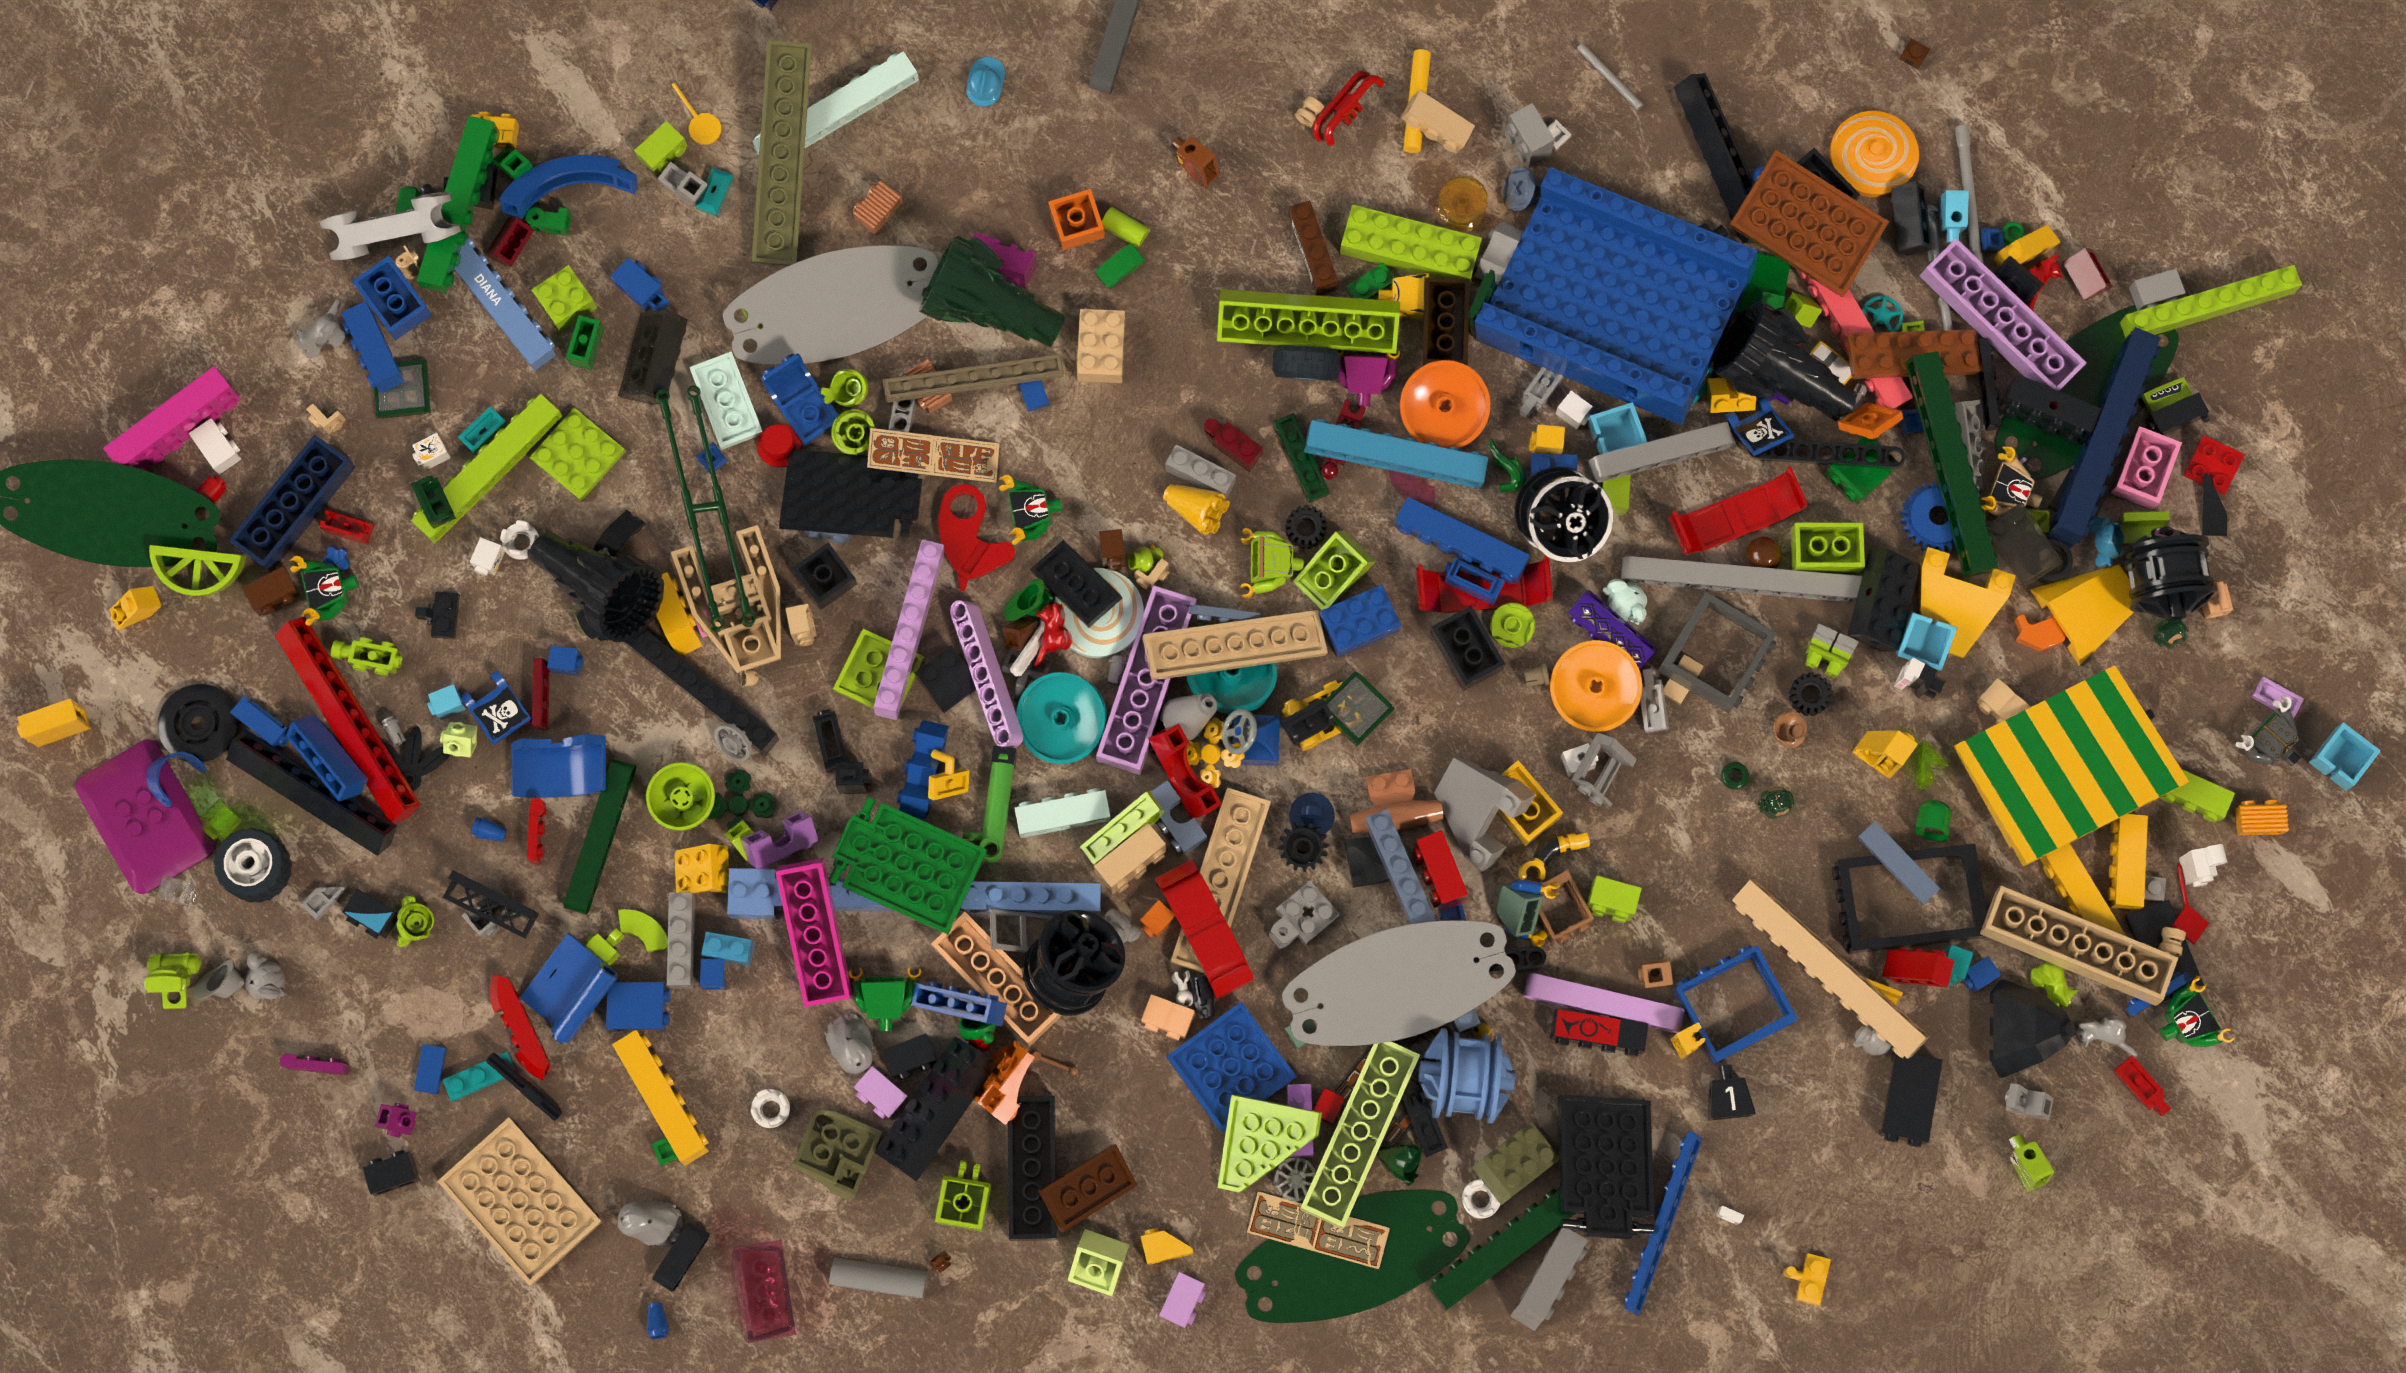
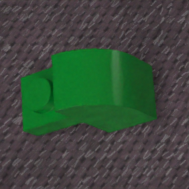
M508 146L492 160L495 166L511 182L534 168L530 161L516 149L512 150Z

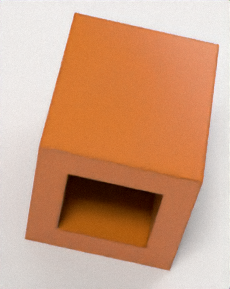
M1158 900L1140 919V924L1142 925L1140 929L1148 937L1154 936L1158 939L1173 923L1176 916Z

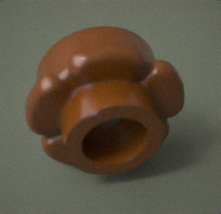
M944 1251L936 1255L929 1262L933 1267L932 1271L938 1270L941 1273L951 1265L949 1262L951 1256H948Z

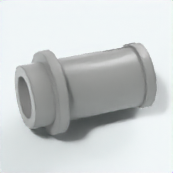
M1112 656V660H1109L1111 665L1106 683L1120 686L1123 669L1127 663H1125V658Z
M391 716L382 721V729L386 730L393 747H396L397 744L401 745L407 740L398 725L399 720Z

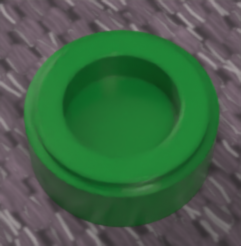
M2009 222L2002 229L2004 242L2008 245L2025 235L2023 226L2017 222Z

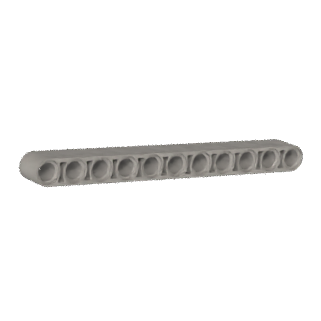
M1632 556L1622 558L1621 580L1625 583L1634 582L1642 585L1856 603L1862 576Z

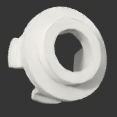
M517 520L516 524L502 530L500 540L505 552L510 557L523 560L528 558V549H531L533 542L539 537V534L528 522ZM519 535H526L530 539V545L525 550H518L514 546V540Z
M764 1089L756 1094L757 1096L751 1105V1114L754 1120L765 1128H776L782 1125L790 1114V1104L787 1097L782 1092L774 1089ZM775 1101L778 1103L780 1111L776 1117L768 1118L764 1115L763 1106L766 1102Z
M1481 1179L1470 1182L1463 1191L1462 1203L1465 1210L1471 1216L1488 1218L1499 1209L1500 1203ZM1482 1190L1489 1195V1204L1484 1208H1479L1473 1203L1472 1198L1477 1191Z

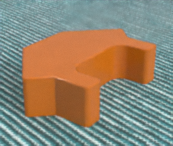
M2024 614L2019 615L2014 620L2019 630L2016 642L2036 651L2042 652L2058 646L2066 638L2064 631L2053 614L2052 618L2036 624H2029Z

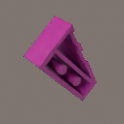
M976 232L964 254L965 263H967L968 267L979 271V269L986 271L994 279L1002 278L1007 280V283L1015 288L1023 287L1026 289L1037 267L1034 250L1029 249L1028 253L1017 250L1018 246L1015 244H1011L1008 247L1001 244L999 239Z

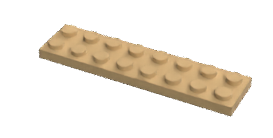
M1318 610L1149 633L1142 636L1151 681L1326 656L1328 653Z
M1227 788L1200 873L1227 924L1231 928L1271 801ZM1181 928L1171 963L1205 974Z

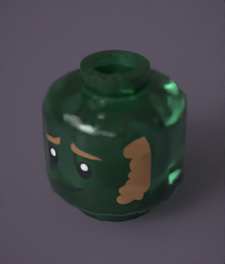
M2163 619L2154 626L2156 634L2153 638L2160 647L2165 645L2166 648L2173 649L2187 639L2186 633L2189 630L2181 619L2174 621Z
M1784 787L1764 790L1758 801L1760 812L1764 813L1769 819L1786 816L1794 807L1793 795Z

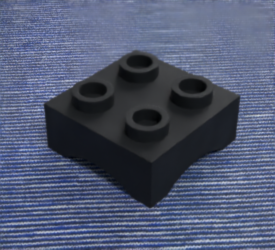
M1371 836L1345 840L1353 888L1390 882Z

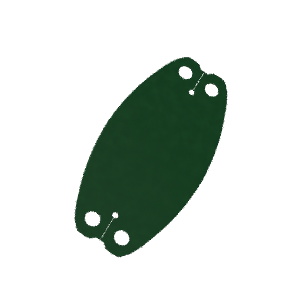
M2135 305L2100 319L2066 341L2086 364L2059 390L2060 392L2098 406L2122 343L2126 339L2120 322L2126 314L2137 311ZM2175 329L2156 334V336L2160 334L2166 335L2169 338V345L2161 348L2156 359L2153 358L2150 364L2153 366L2152 372L2148 379L2145 378L2142 384L2145 385L2143 394L2159 387L2175 356L2179 342V334ZM2142 397L2137 398L2135 405H2138L2133 418L2130 417L2128 425L2145 407ZM2004 418L1996 438V451L1998 454H2006V451L2003 449V447H2006V438L2009 436L2016 437L2019 440V446L2014 449L2015 456L2017 453L2019 461L2023 457L2027 459L2022 465L2033 480L2049 477L2075 465L2082 445L2070 444L2065 438L2058 435L2051 436L2039 427H2029L2023 423L2024 421L2017 418ZM2036 441L2037 445L2031 446V442ZM2038 458L2042 464L2040 470L2031 471L2027 465L2028 460Z
M80 459L31 462L11 466L0 471V525L13 534L50 551L101 565L153 567L149 552L150 545L195 550L192 546V540L195 537H202L206 542V547L202 551L216 552L217 539L213 535L214 526L219 523L220 519L218 507L201 494L160 475L122 464ZM14 476L19 479L20 487L17 490H10L6 486V479L8 477ZM26 498H29V499H30V503H29V504H26V503H25L24 500H25ZM6 507H14L17 510L18 516L15 520L10 521L4 517L3 512ZM205 507L209 512L208 518L204 521L198 520L194 513L196 508ZM183 523L188 525L187 529L182 528ZM162 556L164 566L176 565L183 559Z
M1433 1190L1391 1191L1357 1197L1349 1217L1390 1228L1379 1269L1272 1239L1266 1240L1240 1263L1235 1272L1239 1287L1245 1289L1246 1293H1248L1245 1304L1249 1316L1258 1321L1269 1323H1300L1328 1320L1372 1309L1414 1289L1452 1262L1464 1250L1469 1241L1465 1226L1456 1220L1458 1205L1455 1197L1442 1191ZM1435 1201H1442L1446 1205V1212L1441 1216H1437L1432 1212L1431 1207ZM1428 1226L1432 1227L1431 1232H1427L1426 1228ZM1446 1232H1453L1457 1236V1243L1452 1247H1448L1443 1243L1442 1238ZM1251 1266L1259 1267L1262 1272L1260 1279L1257 1281H1251L1247 1277V1270ZM1272 1281H1277L1278 1285L1276 1287L1272 1286ZM1262 1297H1268L1272 1301V1308L1268 1312H1262L1258 1308V1301Z

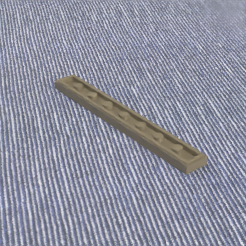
M1060 354L886 378L883 379L886 402L888 403L1064 377V370Z

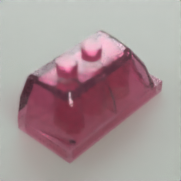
M776 1240L734 1247L731 1255V1266L744 1340L747 1343L796 1335L782 1241Z

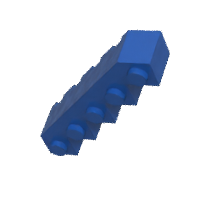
M922 720L920 727L914 729L912 741L916 742L915 751L912 758L906 761L904 772L908 773L907 782L904 789L899 790L896 803L900 804V811L925 822L932 803V799L928 798L929 776L939 774L941 768V761L932 758L931 753L935 749L945 752L949 726Z

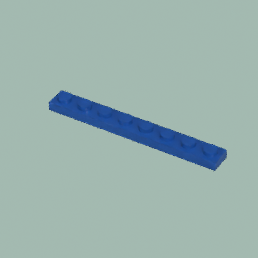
M1690 1131L1681 1141V1153L1679 1158L1675 1159L1673 1163L1672 1178L1665 1185L1663 1203L1658 1205L1656 1211L1657 1219L1654 1225V1233L1648 1234L1650 1239L1647 1247H1644L1641 1252L1639 1269H1636L1633 1274L1632 1289L1625 1296L1624 1309L1637 1316H1640L1703 1140L1698 1134Z

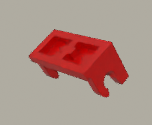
M329 509L325 510V514H327L326 520H321L319 527L325 533L368 545L375 526L374 523Z

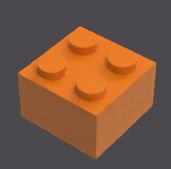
M1091 189L1048 201L1049 212L1062 251L1105 238L1104 227Z

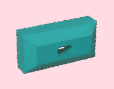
M712 167L706 181L708 186L699 197L696 209L717 217L734 179L733 174ZM717 187L715 192L712 193L713 188Z
M490 406L458 436V439L475 455L500 429L507 425V422Z

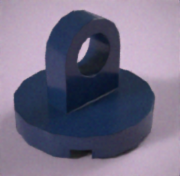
M1305 793L1297 797L1289 811L1290 824L1295 822L1299 826L1301 820H1304L1305 825H1309L1312 821L1314 828L1322 827L1320 830L1321 835L1326 834L1332 828L1335 819L1334 808L1331 802L1323 795L1317 793Z

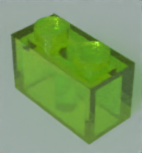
M220 799L200 818L204 824L201 827L204 832L213 840L218 837L222 842L242 822L239 816Z

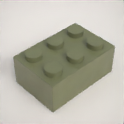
M1531 1121L1472 1168L1502 1205L1558 1162L1559 1156Z

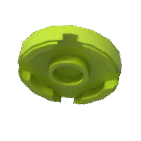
M1508 603L1495 610L1490 620V631L1498 644L1506 648H1518L1531 640L1535 632L1536 623L1527 607L1519 603Z

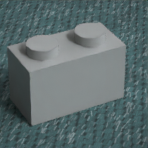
M2177 269L2135 280L2129 287L2137 311L2180 299L2186 293Z

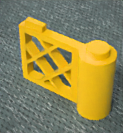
M1334 680L1323 686L1325 690L1306 699L1297 701L1294 698L1283 704L1285 708L1282 709L1284 717L1287 718L1309 706V703L1315 700L1318 701L1326 695L1328 698L1343 682L1337 683ZM1345 700L1337 706L1340 709L1338 713L1339 718L1343 710L1350 712L1353 709L1348 703V707L1344 706ZM1357 712L1353 715L1355 721L1345 723L1350 729L1363 723L1362 718ZM1334 726L1333 731L1327 734L1321 731L1299 743L1302 751H1306L1341 732Z

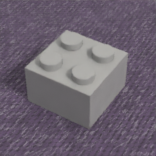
M1533 103L1509 115L1505 136L1508 142L1516 147V154L1522 163L1525 162L1527 167H1530L1551 156L1555 139Z

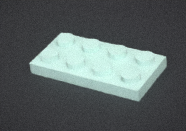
M732 351L689 367L696 386L701 390L700 396L721 450L763 434Z

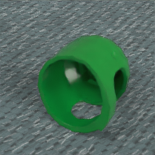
M1939 800L1923 802L1918 810L1915 833L1926 840L1938 843L1946 842L1952 818L1950 807ZM1922 827L1937 829L1944 834L1939 835L1938 833L1925 832Z

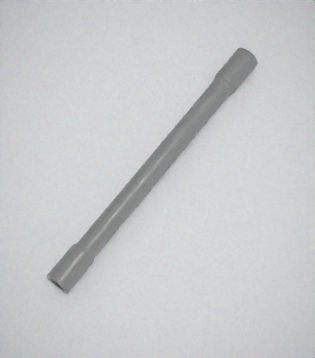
M1959 125L1955 127L1959 149L1963 190H1969L1967 226L1970 252L1984 264L1970 154L1968 125Z

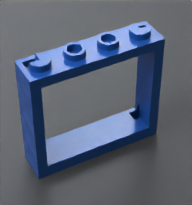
M1748 945L1738 950L1739 955L1732 959L1730 956L1717 961L1718 966L1713 969L1707 966L1699 970L1697 977L1692 980L1689 977L1684 978L1676 983L1678 987L1673 990L1681 1007L1685 1010L1691 1025L1700 1023L1685 992L1752 958L1784 1016L1717 1052L1701 1025L1702 1028L1696 1034L1699 1040L1705 1038L1702 1045L1713 1065L1798 1020L1758 945L1753 948Z

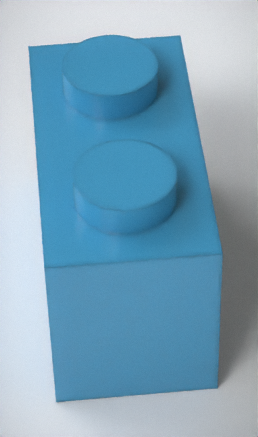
M706 932L701 955L705 959H723L727 963L750 966L755 943L750 939Z

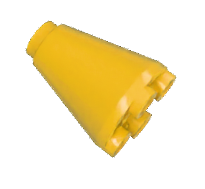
M1170 484L1163 495V500L1203 535L1210 532L1215 534L1220 527L1219 520L1230 504L1221 492L1178 484Z

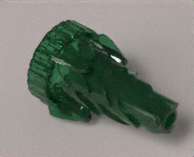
M954 236L947 245L922 298L919 312L937 321L975 323L982 327H992L1004 332L1008 331L1025 340L1030 341V339H1033L1051 348L1066 317L1059 311L1035 300V295L1024 291L1017 283L1005 278L1004 274L996 270V268L1002 267L1004 261L981 239L974 237L966 240L960 236Z

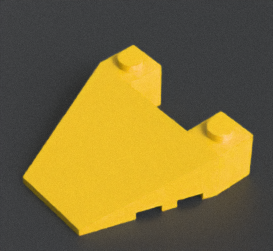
M1928 547L1922 555L1917 577L1919 614L1932 618V623L1936 619L1956 626L1957 630L1948 654L1964 658L2009 598L2016 575L1995 569L1988 574L1985 587H1979L1944 575L1950 554Z

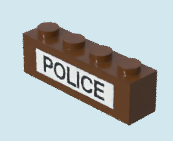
M1311 201L1289 206L1288 216L1315 295L1337 290L1338 279Z

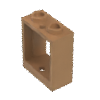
M1568 870L1542 883V885L1547 886L1551 882L1559 883L1560 887L1565 885L1583 920L1555 934L1540 908L1538 920L1544 931L1547 932L1551 944L1556 941L1558 944L1571 938L1569 934L1577 930L1579 934L1591 928L1590 923L1594 920Z

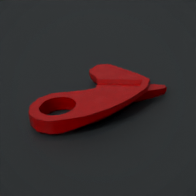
M967 484L953 486L945 493L938 516L941 544L944 545V552L948 561L958 574L960 591H965L968 580L983 577L1011 562L1015 557V549L1009 542L989 544L977 539L987 508L984 495L976 487ZM968 495L976 500L978 508L972 517L960 519L952 514L950 506L952 501L958 496Z

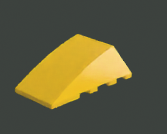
M2120 564L2030 589L2041 608L2043 609L2047 606L2071 642L2067 648L2079 666L2134 613L2129 609V602L2132 600L2129 596V591L2131 590L2130 579Z

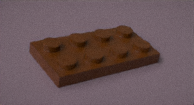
M1113 1144L1038 1191L1059 1231L1065 1232L1136 1187L1137 1183L1117 1145Z

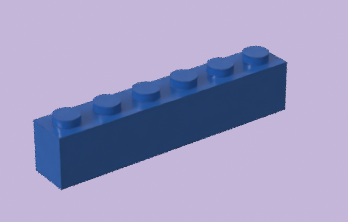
M1409 497L1406 498L1395 519V527H1397L1399 532L1405 535L1412 534L1418 537V540L1423 544L1430 545L1431 543L1447 555L1452 553L1458 556L1459 560L1467 564L1473 563L1479 566V569L1489 574L1494 573L1508 584L1512 582L1518 584L1529 563L1530 554Z

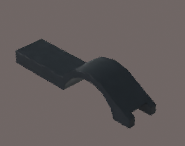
M626 510L607 527L593 549L595 551L602 549L603 551L604 548H607L610 556L615 557L624 543L634 534L640 532L645 522L642 520L638 522L630 516L631 512Z

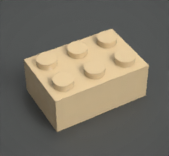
M1080 309L1077 361L1078 382L1122 383L1125 311Z
M1147 823L1094 865L1095 875L1112 895L1115 892L1120 894L1128 888L1130 880L1134 877L1139 879L1147 872L1146 868L1150 864L1156 865L1165 858L1166 844L1151 825Z

